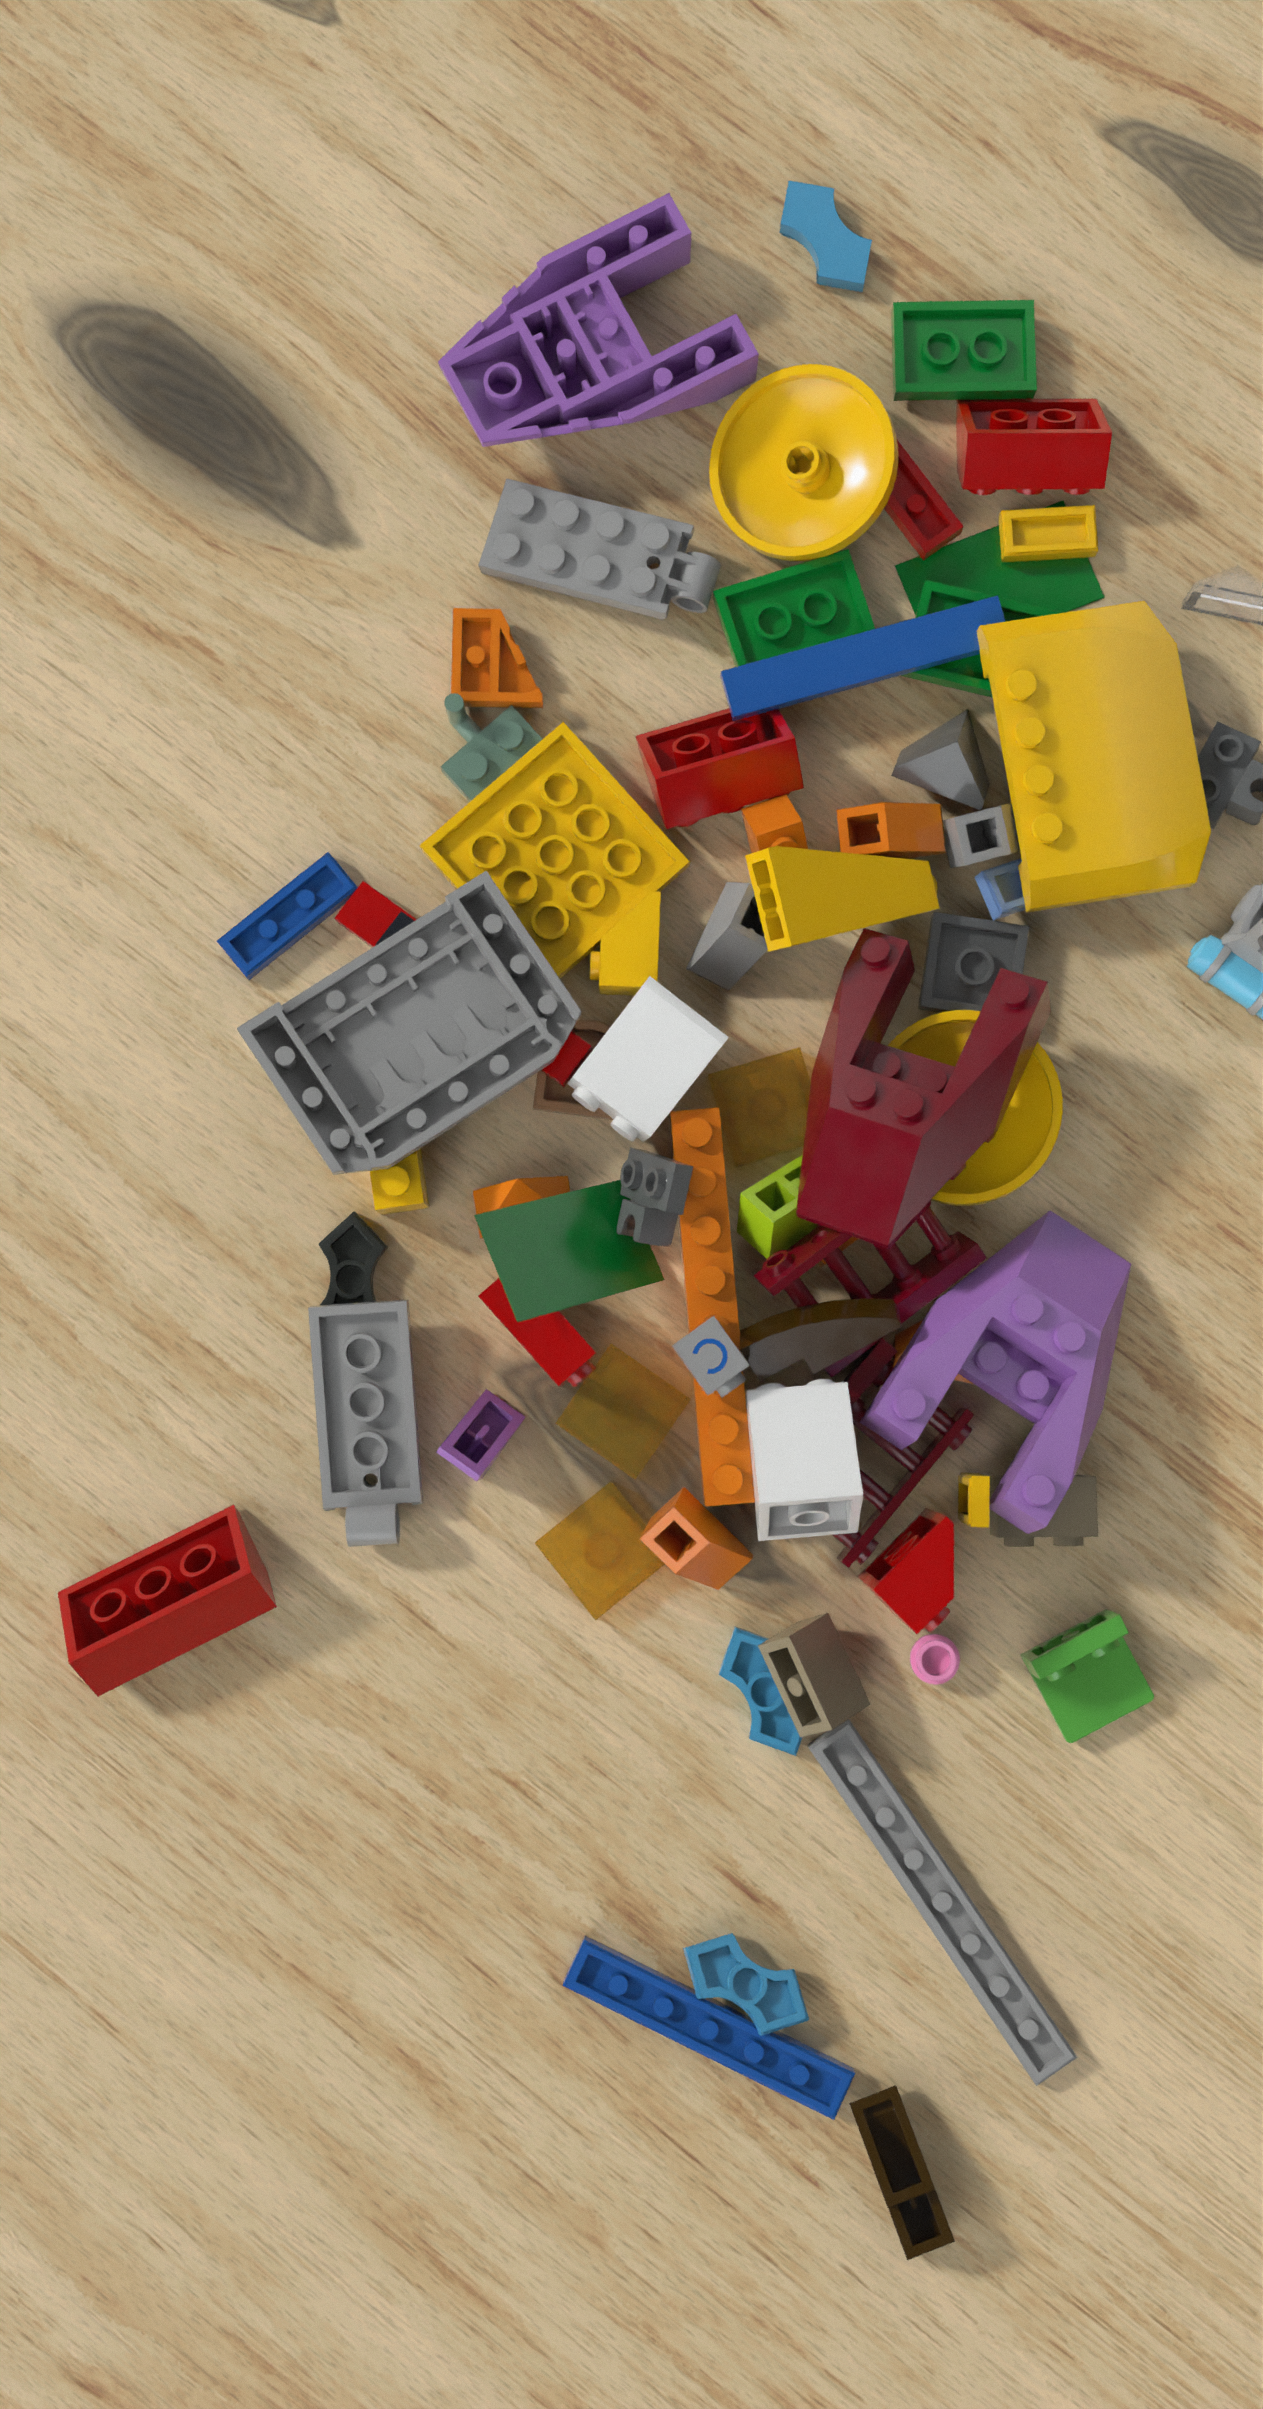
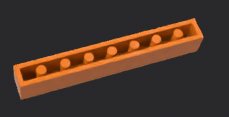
M716 1107L671 1111L670 1130L673 1160L693 1166L683 1215L678 1214L688 1333L714 1316L740 1351V1330L720 1109ZM692 1375L703 1503L705 1507L755 1502L744 1382L724 1397H721L717 1390L710 1395H706Z

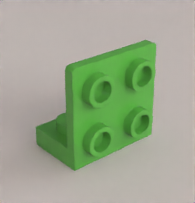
M1108 1609L1020 1654L1059 1730L1068 1743H1074L1154 1699L1152 1690L1123 1638L1129 1631L1121 1616Z

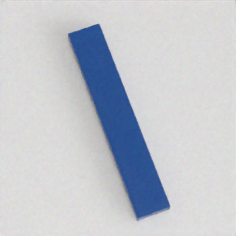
M997 595L723 670L720 673V678L732 720L744 719L980 654L977 636L979 626L1005 622V618Z
M584 1936L563 1980L564 1987L832 2120L835 2119L855 2076L854 2068L780 2031L759 2035L754 2022L749 2016L713 1998L697 1999L693 1988L587 1936Z

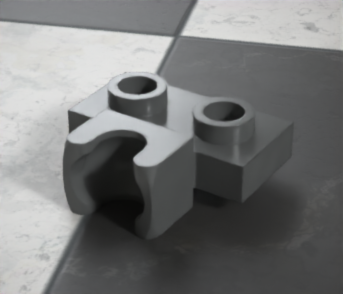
M1218 721L1198 755L1210 827L1212 829L1215 828L1225 809H1227V814L1250 825H1257L1260 823L1263 814V802L1254 798L1251 793H1263V764L1253 759L1260 747L1261 741Z
M630 1147L628 1159L621 1169L620 1180L622 1187L620 1195L631 1200H622L617 1233L633 1236L635 1242L669 1247L673 1240L678 1214L683 1215L693 1166L647 1150Z

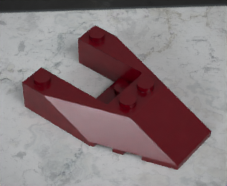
M863 928L844 967L812 1071L796 1214L798 1218L890 1249L932 1204L931 1199L949 1179L954 1180L966 1168V1161L984 1142L989 1143L996 1135L1051 1013L1047 981L1000 968L955 1067L881 1044L912 979L915 968L909 941Z

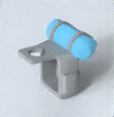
M1262 883L1261 885L1253 886L1240 900L1231 915L1234 924L1229 932L1225 933L1221 939L1209 935L1198 941L1190 951L1191 955L1188 958L1187 968L1199 975V979L1204 983H1210L1245 1007L1246 1011L1252 1016L1257 1015L1261 1019H1263Z

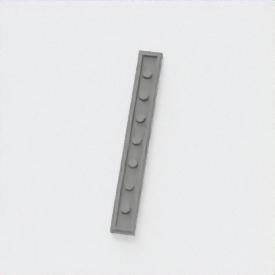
M849 1719L833 1730L826 1731L807 1745L1035 2085L1038 2086L1077 2058L1076 2054Z

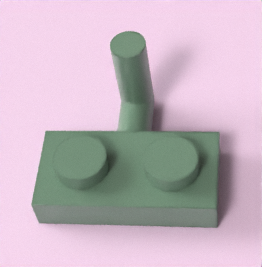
M452 693L445 698L444 705L449 722L467 741V744L440 767L442 773L470 802L538 744L542 738L512 705L481 730L466 713L463 698L459 694Z

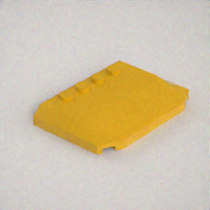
M1145 601L980 625L977 629L979 652L984 678H989L994 702L1022 862L1018 865L1026 913L1186 888L1197 883L1211 835L1210 821L1177 643Z

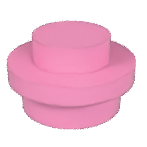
M925 1635L919 1638L911 1649V1668L915 1675L926 1683L943 1684L953 1678L959 1668L960 1655L958 1649L950 1639L943 1635Z

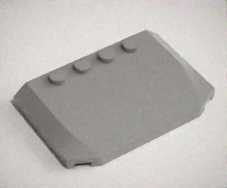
M485 871L445 896L443 904L283 1005L277 1002L239 1026L237 1030L333 1175L391 1168L553 1063L581 1016L582 1011L488 872Z

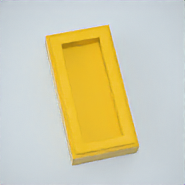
M1095 505L1001 510L998 516L1002 562L1095 557L1099 551Z
M960 1472V1475H958V1519L970 1527L989 1528L990 1476L980 1473Z

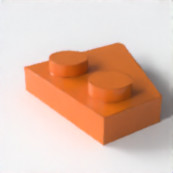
M453 608L451 694H459L463 698L465 707L508 708L512 705L514 708H543V695L535 684L527 667L526 660L519 646L514 641L510 627L501 609Z

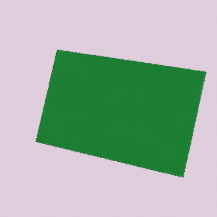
M1064 500L1044 508L1066 507ZM999 525L946 545L924 561L918 556L895 565L915 616L925 580L993 596L998 595L1001 598L1064 613L1105 598L1088 557L1002 562Z
M621 1180L474 1215L517 1322L665 1280L650 1244L635 1242L633 1236L617 1233L622 1200H631L620 1195Z

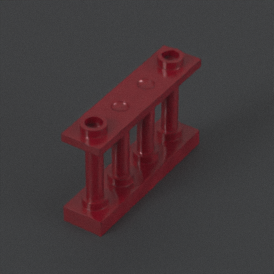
M929 1206L916 1222L932 1244L931 1252L916 1264L910 1265L896 1243L890 1249L873 1244L894 1275L892 1282L876 1294L870 1293L839 1248L852 1236L821 1225L817 1226L789 1249L780 1250L772 1254L764 1262L763 1269L753 1276L772 1296L777 1295L784 1289L796 1307L817 1304L818 1302L800 1276L823 1259L851 1299L894 1300L899 1307L902 1324L987 1259V1257L975 1241L961 1232L957 1231L955 1234L949 1235ZM882 1338L823 1370L830 1377H833Z
M883 1338L866 1352L842 1382H848L853 1425L899 1462L908 1472L894 1489L888 1493L860 1469L863 1497L877 1509L858 1533L832 1535L846 1546L837 1559L848 1568L854 1561L862 1565L870 1557L879 1544L874 1539L875 1535L948 1447L955 1451L972 1431V1428L967 1424L974 1416L970 1410L959 1408L954 1416L950 1417L940 1407H937L928 1424L937 1430L939 1434L920 1455L910 1446L902 1450L860 1423L867 1410L863 1408L865 1402L859 1397L871 1383L877 1388L884 1384L893 1369L891 1359L898 1351Z

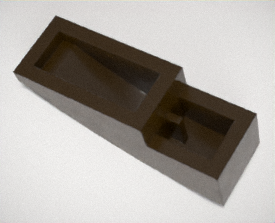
M869 1298L833 1300L797 1307L767 1317L740 1330V1351L760 1382L803 1358L815 1374L902 1327L899 1307L891 1299Z
M892 2086L849 2103L907 2260L955 2242L897 2086Z

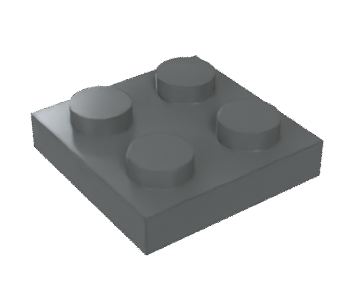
M933 912L918 1009L940 1013L954 1010L981 1011L1000 968L1023 974L1029 926Z

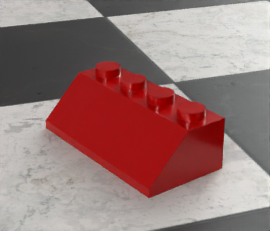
M235 1505L58 1592L69 1665L97 1697L277 1607L267 1569Z

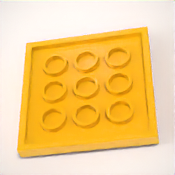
M564 722L419 845L421 851L455 889L487 871L559 979L601 944V937L651 891L661 892L690 866V861Z

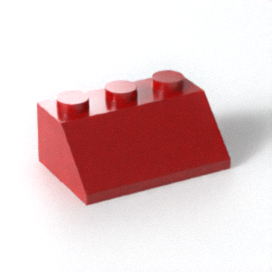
M1097 398L957 400V474L962 490H968L977 495H991L996 490H1015L1024 495H1037L1042 493L1043 489H1062L1068 494L1083 495L1089 493L1090 489H1105L1112 430Z
M728 708L635 736L655 804L666 829L676 826H691L698 822L699 819L719 813H734L746 805L766 799L770 800L785 794L788 795L790 792L804 788L796 740L779 709L733 721Z
M925 1508L857 1576L901 1622L917 1635L924 1628L928 1632L936 1629L950 1614L951 1610L947 1605L954 1599V1523L946 1515Z

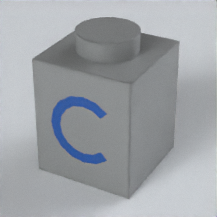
M714 1316L672 1345V1348L706 1395H710L717 1390L719 1395L724 1397L746 1381L741 1371L750 1365Z

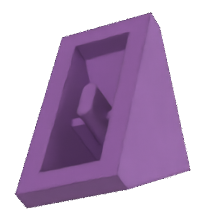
M486 1389L441 1444L436 1453L475 1481H479L484 1477L519 1428L525 1416Z

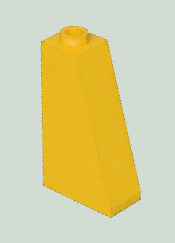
M774 846L745 855L768 952L940 908L937 899V882L931 873L929 861Z

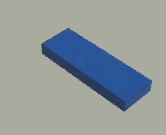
M327 852L219 938L217 942L245 977L250 980L342 907L358 887L333 856Z

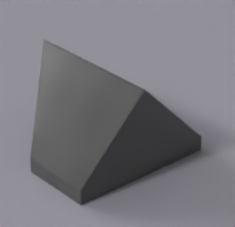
M968 709L902 749L891 776L981 810L986 799L989 781Z

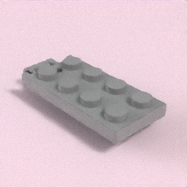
M506 479L478 566L483 574L664 620L669 612L670 600L676 606L690 612H707L721 564L715 558L704 553H685L689 540L692 539L695 530L694 525ZM651 564H660V566L657 569L649 568Z
M409 1299L310 1306L308 1312L323 1509L330 1511L336 1508L347 1507L345 1527L349 1547L399 1544L400 1518L397 1504H423ZM372 1473L376 1475L378 1483L374 1485L369 1484L366 1481V1474Z

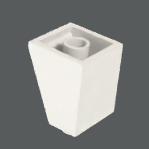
M649 976L567 1084L575 1089L572 1096L585 1108L592 1112L600 1108L614 1119L610 1125L624 1138L632 1142L638 1138L645 1142L653 1135L729 1037Z
M818 1379L807 1383L805 1386L785 1387L782 1384L770 1383L762 1385L756 1390H747V1419L758 1541L858 1533L863 1490L848 1382L835 1383L829 1379Z

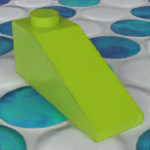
M803 1155L740 1193L737 1233L766 1259L780 1250L789 1249L818 1225L798 1218L796 1214Z

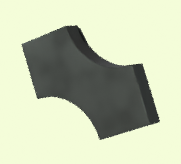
M353 1211L319 1243L330 1267L329 1289L320 1305L377 1302L373 1290L374 1271L380 1257L389 1247Z

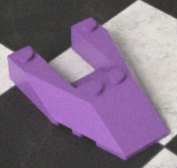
M670 193L543 256L536 263L537 269L518 288L514 285L502 297V304L483 322L479 320L438 361L441 371L483 447L634 423L715 402L756 381L759 353L737 314L651 356L620 298L690 263L691 231Z
M1051 1210L1048 1211L934 1302L860 1423L902 1450L917 1441L957 1374H960L1034 1424L993 1492L989 1501V1509L1026 1534L1047 1527L1074 1479L1103 1410L1131 1263Z

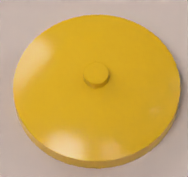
M803 364L775 371L761 378L744 391L729 408L718 427L709 461L710 487L716 507L729 528L745 544L761 554L785 561H808L831 555L844 549L862 536L873 525L887 504L894 487L898 468V444L895 429L890 416L873 390L862 380L845 370L822 364Z
M954 1010L931 1015L907 1027L888 1046L955 1067L980 1011ZM1038 1042L994 1138L989 1143L984 1142L966 1161V1168L954 1180L949 1179L931 1201L956 1206H970L992 1202L1021 1188L1046 1163L1059 1135L1063 1115V1097L1055 1067L1046 1051Z

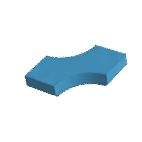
M788 181L779 233L798 241L807 249L816 266V283L818 285L862 292L872 240L853 233L841 221L834 204V188Z
M734 1626L718 1673L721 1677L736 1685L744 1694L749 1704L751 1728L748 1737L750 1740L796 1756L802 1737L799 1736L758 1647V1645L769 1638Z
M733 1933L683 1948L697 1999L718 1997L735 2003L750 2016L759 2035L769 2034L809 2021L795 1970L774 1971L757 1965L742 1952Z

